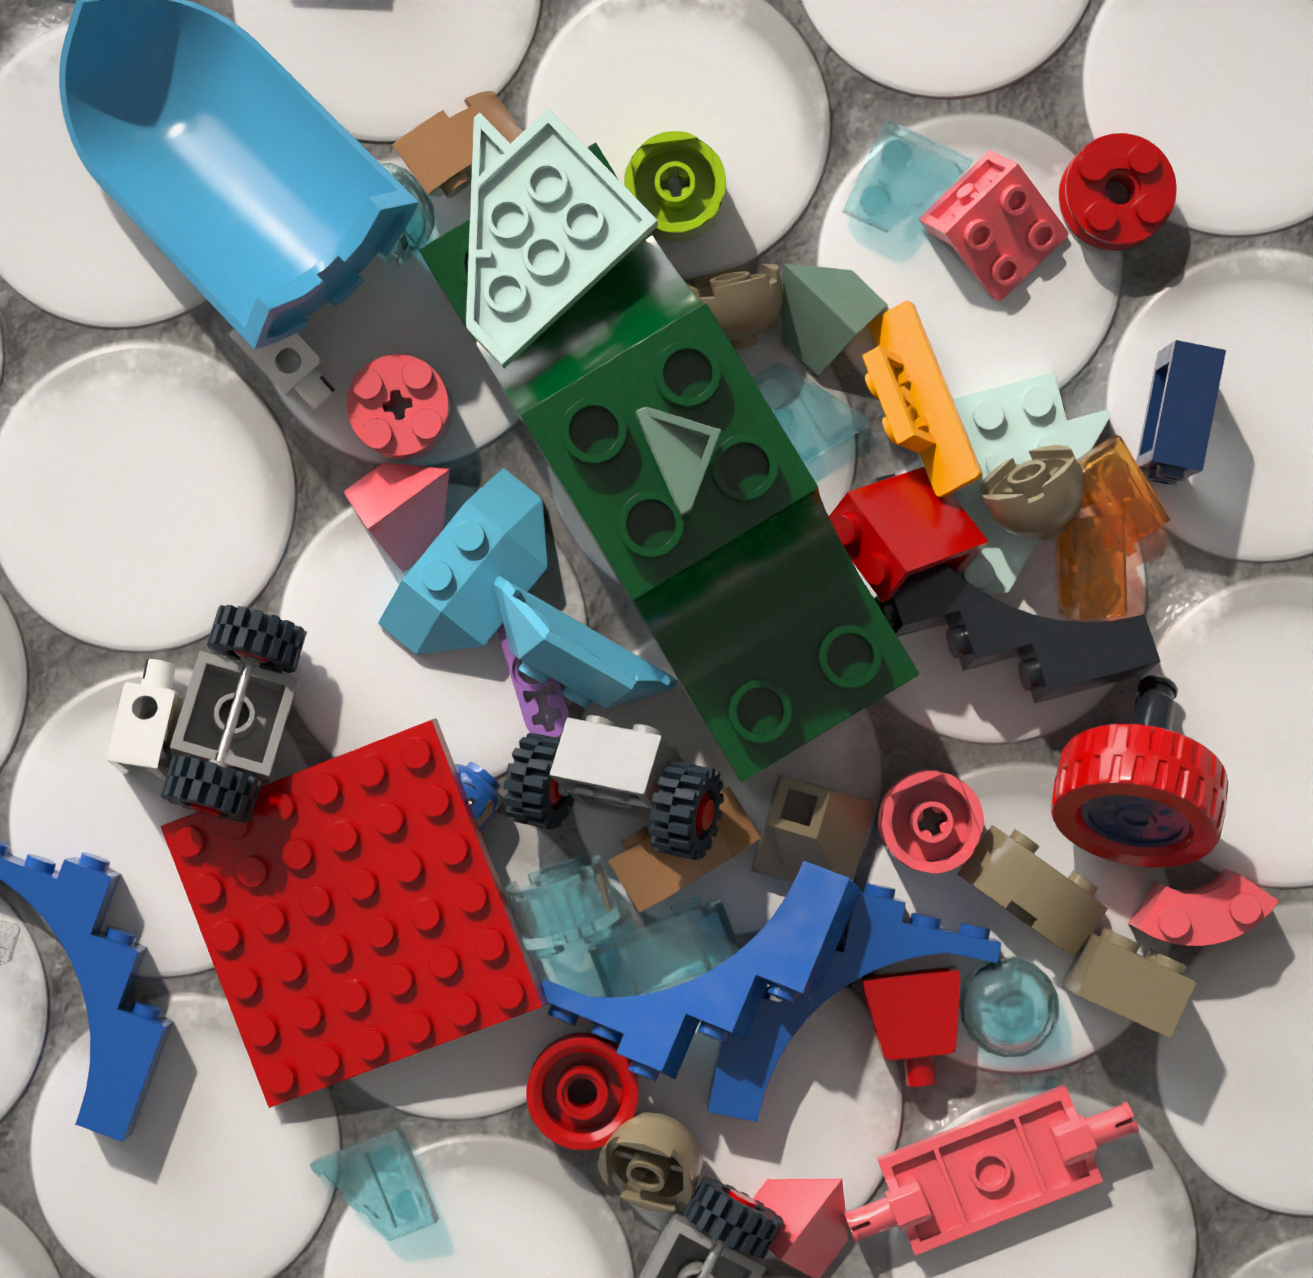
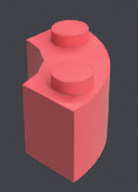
M1224 869L1211 883L1194 890H1174L1155 882L1128 924L1152 937L1169 943L1186 946L1212 945L1231 940L1251 930L1271 913L1279 900L1239 873Z

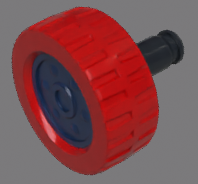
M1149 675L1138 683L1137 691L1139 695L1135 700L1131 724H1111L1091 728L1073 737L1063 748L1054 779L1051 815L1061 834L1074 845L1090 854L1131 866L1174 867L1192 863L1203 858L1219 842L1226 814L1229 781L1223 764L1212 751L1185 735L1171 731L1175 711L1174 699L1177 697L1178 688L1170 678L1160 675Z

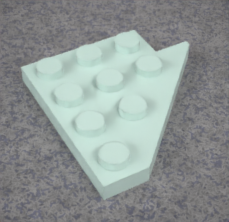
M549 108L511 144L480 112L474 117L466 328L503 369L658 226L657 219Z
M1054 372L953 399L983 472L981 479L956 491L953 495L989 541L966 570L958 575L989 596L1010 591L1038 543L1039 538L1029 539L1013 536L1003 530L986 509L980 490L982 481L1003 462L1013 458L1016 466L1032 460L1029 454L1030 450L1051 445L1068 446L1071 448L1075 458L1079 461L1080 466H1082L1110 418L1109 410H1104L1067 420ZM918 453L921 466L923 467L924 464L922 462L920 454Z

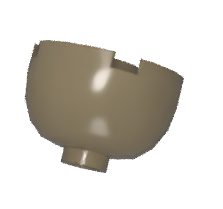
M760 264L762 274L752 275L747 272L746 265L732 267L693 278L694 287L687 284L699 300L707 303L734 349L746 348L757 344V335L769 330L780 317L783 307V286L778 265Z
M1051 445L1030 450L1029 454L1032 460L1016 466L1014 459L1011 458L991 471L982 481L980 490L986 509L994 521L1007 533L1013 536L1029 539L1039 538L1045 541L1054 539L1067 530V525L1073 521L1083 506L1085 480L1079 461L1075 458L1072 449L1068 446Z
M642 1112L634 1114L632 1119L615 1130L603 1146L597 1166L601 1178L607 1186L613 1180L623 1189L620 1196L622 1199L645 1210L666 1213L674 1211L677 1203L685 1202V1205H687L691 1201L699 1181L703 1160L698 1140L678 1119L662 1113Z

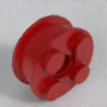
M1113 133L1099 137L1087 144L1064 170L1058 190L1060 212L1071 232L1084 243L1107 251L1129 249L1149 238L1169 218L1176 200L1177 185L1175 173L1166 155L1155 144L1143 137L1128 133ZM1117 181L1125 186L1128 192V200L1125 204L1113 203L1107 197L1105 191L1107 182Z
M577 1032L554 1040L538 1055L528 1078L526 1100L532 1120L548 1139L569 1149H595L604 1146L620 1125L633 1118L638 1103V1076L628 1070L631 1061L616 1053L619 1047L618 1044L590 1032ZM579 1078L591 1080L597 1088L598 1093L596 1097L588 1103H579L573 1100L569 1094L568 1087L574 1080Z

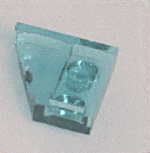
M402 1126L317 1158L310 1163L312 1171L318 1177L324 1175L345 1194L342 1199L357 1212L367 1215L371 1225L389 1241L431 1226L439 1220Z

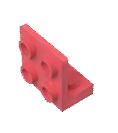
M990 150L918 218L929 234L950 244L991 298L997 301H1001L1068 236L1067 229L1020 165Z

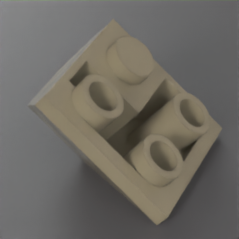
M779 774L751 871L793 883L803 861L849 877L853 881L876 803Z

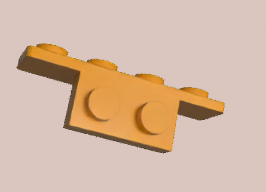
M904 301L874 318L869 324V329L877 347L862 355L869 372L865 375V381L872 395L882 405L886 415L882 423L890 440L896 445L920 454L935 494L945 498L981 479L983 472L916 306L910 301Z

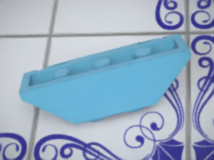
M505 468L499 471L464 503L403 578L379 619L378 624L416 655L486 646L503 625L493 585L497 576L499 575L525 591L530 592L548 569L543 499Z
M498 575L493 583L510 651L523 661L519 670L542 684L546 683L549 676L564 684L565 688L561 694L582 707L588 709L593 701L604 708H610L673 690L679 682L678 679L505 578Z

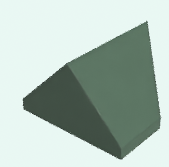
M784 264L782 343L819 377L888 304L853 270Z
M649 407L641 408L636 411V418L680 517L691 513L717 446L721 430Z

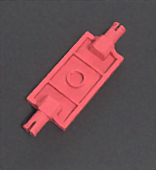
M1061 1085L877 1157L889 1191L885 1192L886 1197L850 1212H844L855 1243L898 1226L899 1230L905 1229L916 1256L1099 1184L1103 1180L1094 1154L1098 1153L1097 1147L1129 1134L1138 1133L1137 1122L1132 1119L1134 1117L1133 1112L1126 1101L1121 1103L1122 1105L1085 1119L1084 1115L1078 1116L1066 1086Z

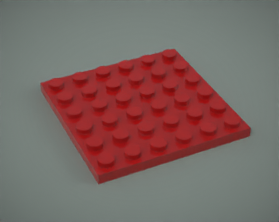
M437 718L261 786L250 823L234 822L225 818L220 819L213 815L195 812L160 826L268 1108L534 1011L547 1004Z

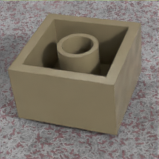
M1105 927L1100 936L1091 932L1076 953L1062 985L1081 998L1168 1038H1172L1197 983L1183 975L1187 966L1151 948L1146 957L1137 953L1140 947L1139 943Z

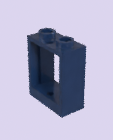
M1175 340L1157 352L1135 464V470L1148 472L1146 480L1166 485H1177V481H1186L1187 477L1203 471L1226 355L1225 349Z

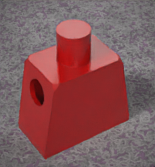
M955 966L861 977V987L878 1046L884 1060L904 1059L906 1086L919 1087L936 1084L934 1056L956 1052L960 971Z

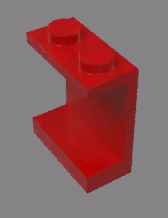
M924 466L847 492L829 515L853 564L882 602L889 600L909 575L946 563L957 574L964 572L989 542L953 494L945 498L935 494Z

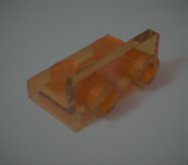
M1113 435L1077 459L1085 480L1084 503L1081 508L1086 509L1089 507L1098 521L1097 524L1093 525V530L1108 551L1115 549L1129 557L1137 551L1133 544L1171 520L1121 436Z
M1078 513L1073 521L1067 525V530L1062 535L1056 537L1058 613L1078 620L1126 616L1128 606L1125 519L1121 515L1088 516Z

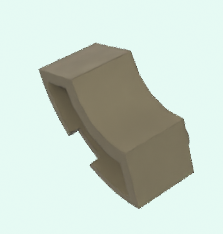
M992 825L957 875L1074 958L1109 909L1093 897L1098 888L1075 871H1072L1067 878L1036 856L1035 852L1040 846L1020 831L1014 829L1011 835L1008 836Z

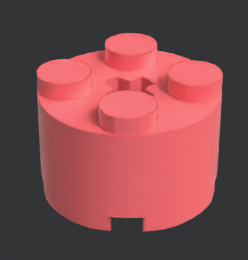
M391 354L369 362L354 375L347 396V414L356 435L373 451L393 460H413L427 455L444 438L452 421V400L445 383L430 365L410 355ZM402 396L407 403H412V407L405 409V418L401 420L393 412H388V408L395 405V398Z
M926 769L907 773L889 786L880 799L877 812V826L884 846L893 857L911 869L934 874L953 870L971 857L983 831L984 815L978 797L962 780L945 772ZM926 808L935 814L941 813L942 819L935 823L937 831L933 834L925 828L918 827V822L924 818L922 811Z

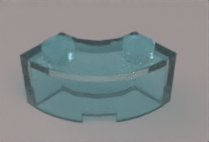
M694 896L671 905V915L634 928L632 921H627L604 930L606 940L589 947L588 950L606 997L615 998L648 994L677 981L708 972L736 954L740 948L721 898L701 904L699 897Z

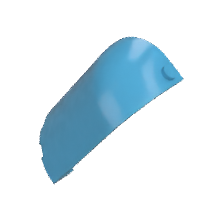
M76 0L61 51L59 67L60 99L66 127L76 153L84 167L101 188L254 350L281 341L308 327L307 316L327 302L337 307L365 281L359 274L376 254L380 252L387 256L412 218L419 202L257 40L228 18L188 0Z

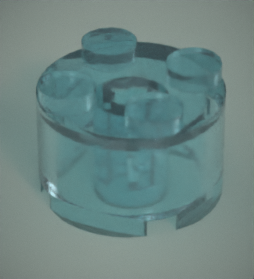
M592 856L591 866H584L581 857L539 869L528 874L531 884L519 889L517 882L514 881L505 888L526 949L534 951L536 959H545L557 955L565 950L563 944L583 938L585 944L596 943L609 938L614 934L611 925L620 918V912L600 856Z

